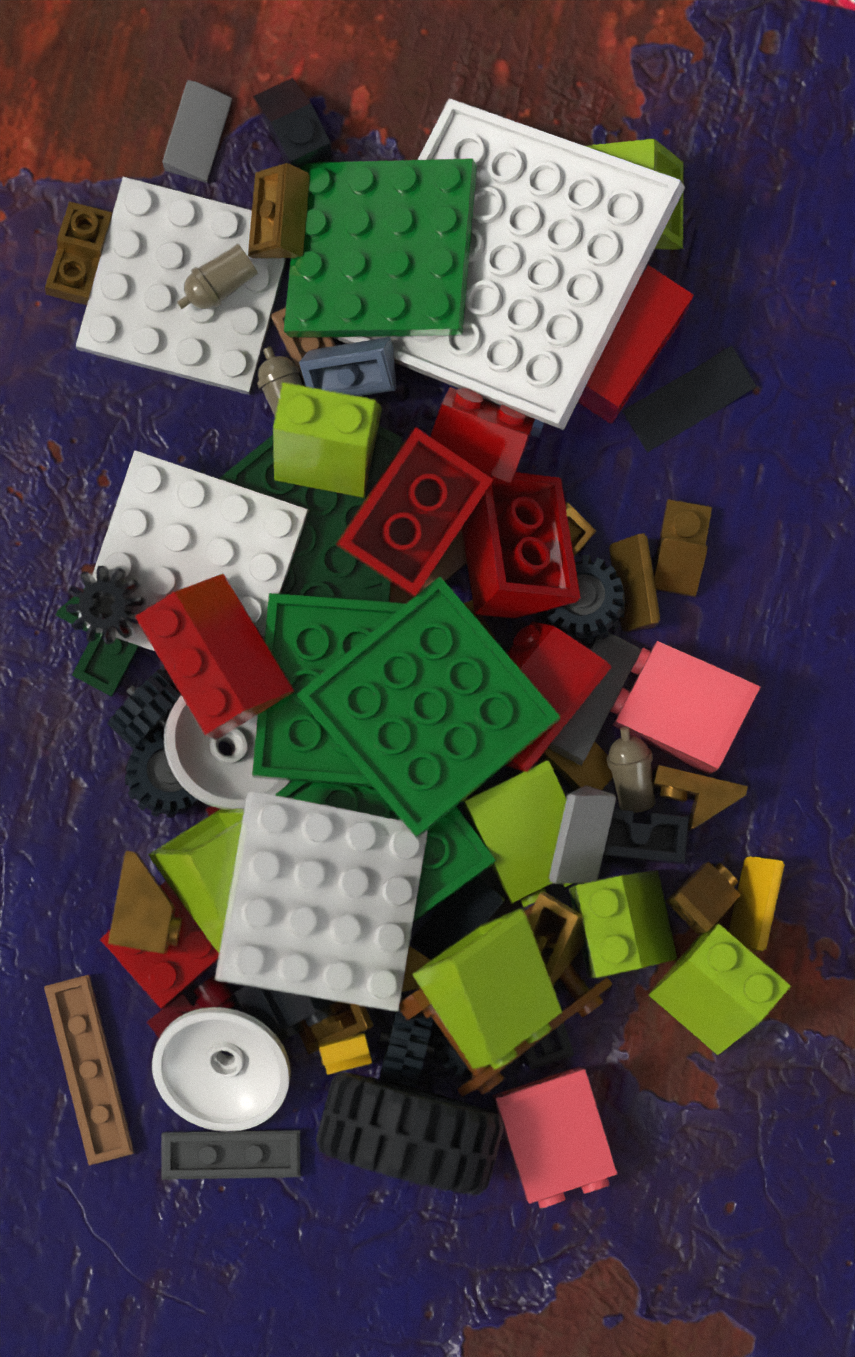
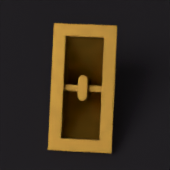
M543 891L539 893L528 922L553 986L584 946L582 914Z
M336 1002L329 1006L333 1015L310 1027H308L304 1019L301 1020L304 1030L300 1031L299 1034L308 1054L320 1050V1044L347 1038L373 1027V1022L366 1007Z

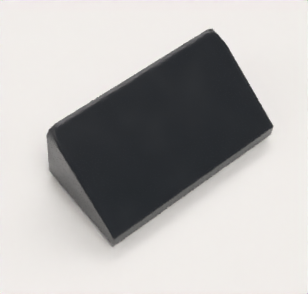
M476 877L448 897L411 941L434 959L480 925L487 923L505 899Z

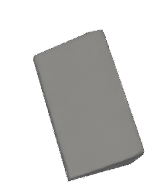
M187 80L163 158L165 171L205 183L208 182L232 103L231 97L198 82Z
M584 786L568 794L550 870L549 882L555 884L589 883L597 880L616 802L615 795L589 786Z

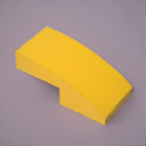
M365 1033L319 1045L327 1075L372 1063Z

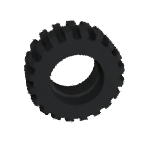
M340 1072L331 1081L316 1142L319 1151L326 1154V1156L362 1169L445 1191L480 1195L489 1187L505 1126L501 1115L478 1106L389 1081Z

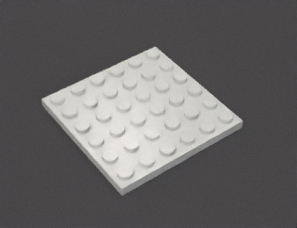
M449 99L418 160L473 158L477 165L463 335L334 338L350 344L390 337L393 345L394 363L459 389H470L479 393L484 399L499 405H505L524 415L564 430L685 186L681 180Z

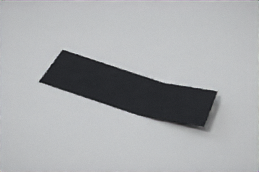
M731 345L681 377L624 409L622 412L645 450L649 452L724 408L757 386Z

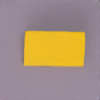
M752 856L744 859L737 890L741 895L734 903L728 932L748 950L760 952L767 948L785 865L783 861Z

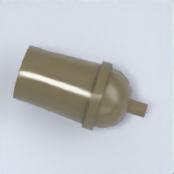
M236 244L199 268H193L191 270L192 273L184 282L186 296L177 301L181 309L190 303L200 309H209L213 306L217 308L225 298L256 276L258 272L241 246Z
M267 347L263 349L267 360L261 364L258 370L259 381L257 385L259 390L263 391L274 416H276L282 382L303 386L300 378L301 372L299 367L295 366L287 357H275L272 348Z
M629 727L620 728L621 738L617 739L610 748L609 755L607 756V765L612 772L620 810L634 811V813L643 812L656 804L651 768L653 760L652 751L642 739L630 736Z

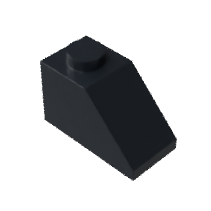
M293 78L253 96V100L285 163L300 169V167L308 163H321L332 158L331 142L311 102Z

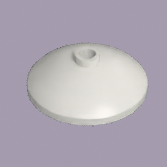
M182 695L173 705L165 726V753L169 766L178 782L196 799L220 809L233 810L245 808L247 792L254 791L276 796V793L283 789L289 781L254 778L252 776L258 715L218 740H215L204 734ZM219 742H226L231 746V755H224L220 752L218 748Z
M202 1008L178 1017L161 1034L152 1059L155 1085L168 1106L185 1120L197 1126L215 1131H241L265 1122L282 1105L290 1083L291 1070L288 1055L278 1037L256 1018L229 1008ZM221 1051L230 1052L233 1056H227Z

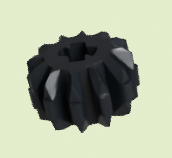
M98 566L96 571L97 581L90 573L83 572L80 574V579L86 589L71 586L68 590L72 596L80 598L79 604L67 605L66 612H80L82 615L74 621L72 627L74 630H81L90 624L86 639L90 642H95L102 631L105 644H114L116 639L115 628L122 637L129 638L132 636V631L126 621L139 624L135 618L138 614L132 612V607L145 605L146 598H131L130 594L139 588L140 583L138 580H131L122 586L126 576V571L122 568H117L110 579L107 566ZM101 594L103 597L113 596L115 602L110 606L113 611L111 616L109 613H98L97 608L102 604L99 599Z

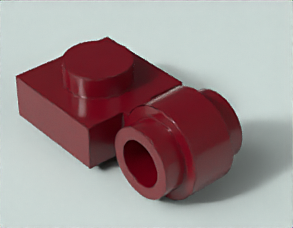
M213 975L193 991L198 997L195 1005L183 993L149 1019L147 1024L157 1037L160 1038L170 1023L188 1012L209 1007L233 1008L237 1004L232 997L234 991L227 982L215 980L216 975Z

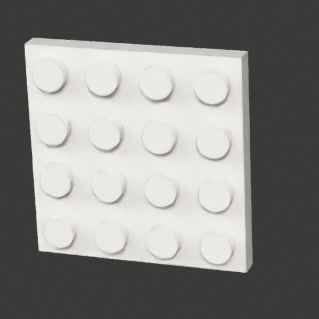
M123 177L76 342V348L79 351L250 395L270 323V315L273 312L287 258H251L248 256L252 210ZM236 244H239L256 268L258 274L225 298L217 308L213 306L209 309H200L190 303L181 309L177 301L186 296L184 282L192 273L191 270L195 267L199 268Z
M134 450L92 576L97 581V567L107 566L110 579L117 568H122L126 571L122 586L131 580H138L140 586L130 596L131 598H146L145 605L132 607V612L139 614L174 591L217 575L225 574L265 641L269 593L281 594L309 510ZM101 594L99 599L102 604L97 608L98 613H109L111 616L113 611L110 606L115 602L113 596L103 597ZM126 621L132 631V636L129 638L122 637L115 628L116 638L155 651L139 624Z
M254 791L247 792L215 980L398 1011L428 830L416 839L404 823L399 820Z

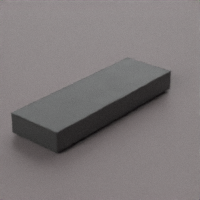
M608 632L609 636L605 639H601L600 635H598L590 650L606 660L612 668L547 747L580 766L585 761L642 650Z
M300 1130L161 1133L162 1179L283 1178L301 1176Z

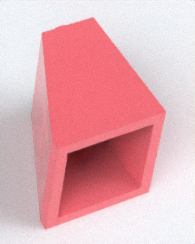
M659 641L654 644L651 651L643 647L631 669V672L638 675L631 690L629 691L622 687L610 712L617 715L612 726L618 729L629 727L630 735L640 738L658 750L706 775H710L719 769L760 686Z
M578 1066L492 1095L498 1115L502 1117L505 1126L504 1133L529 1204L537 1201L539 1208L548 1207L566 1200L564 1195L566 1191L581 1187L583 1193L593 1192L609 1186L608 1177L617 1175L584 1068Z

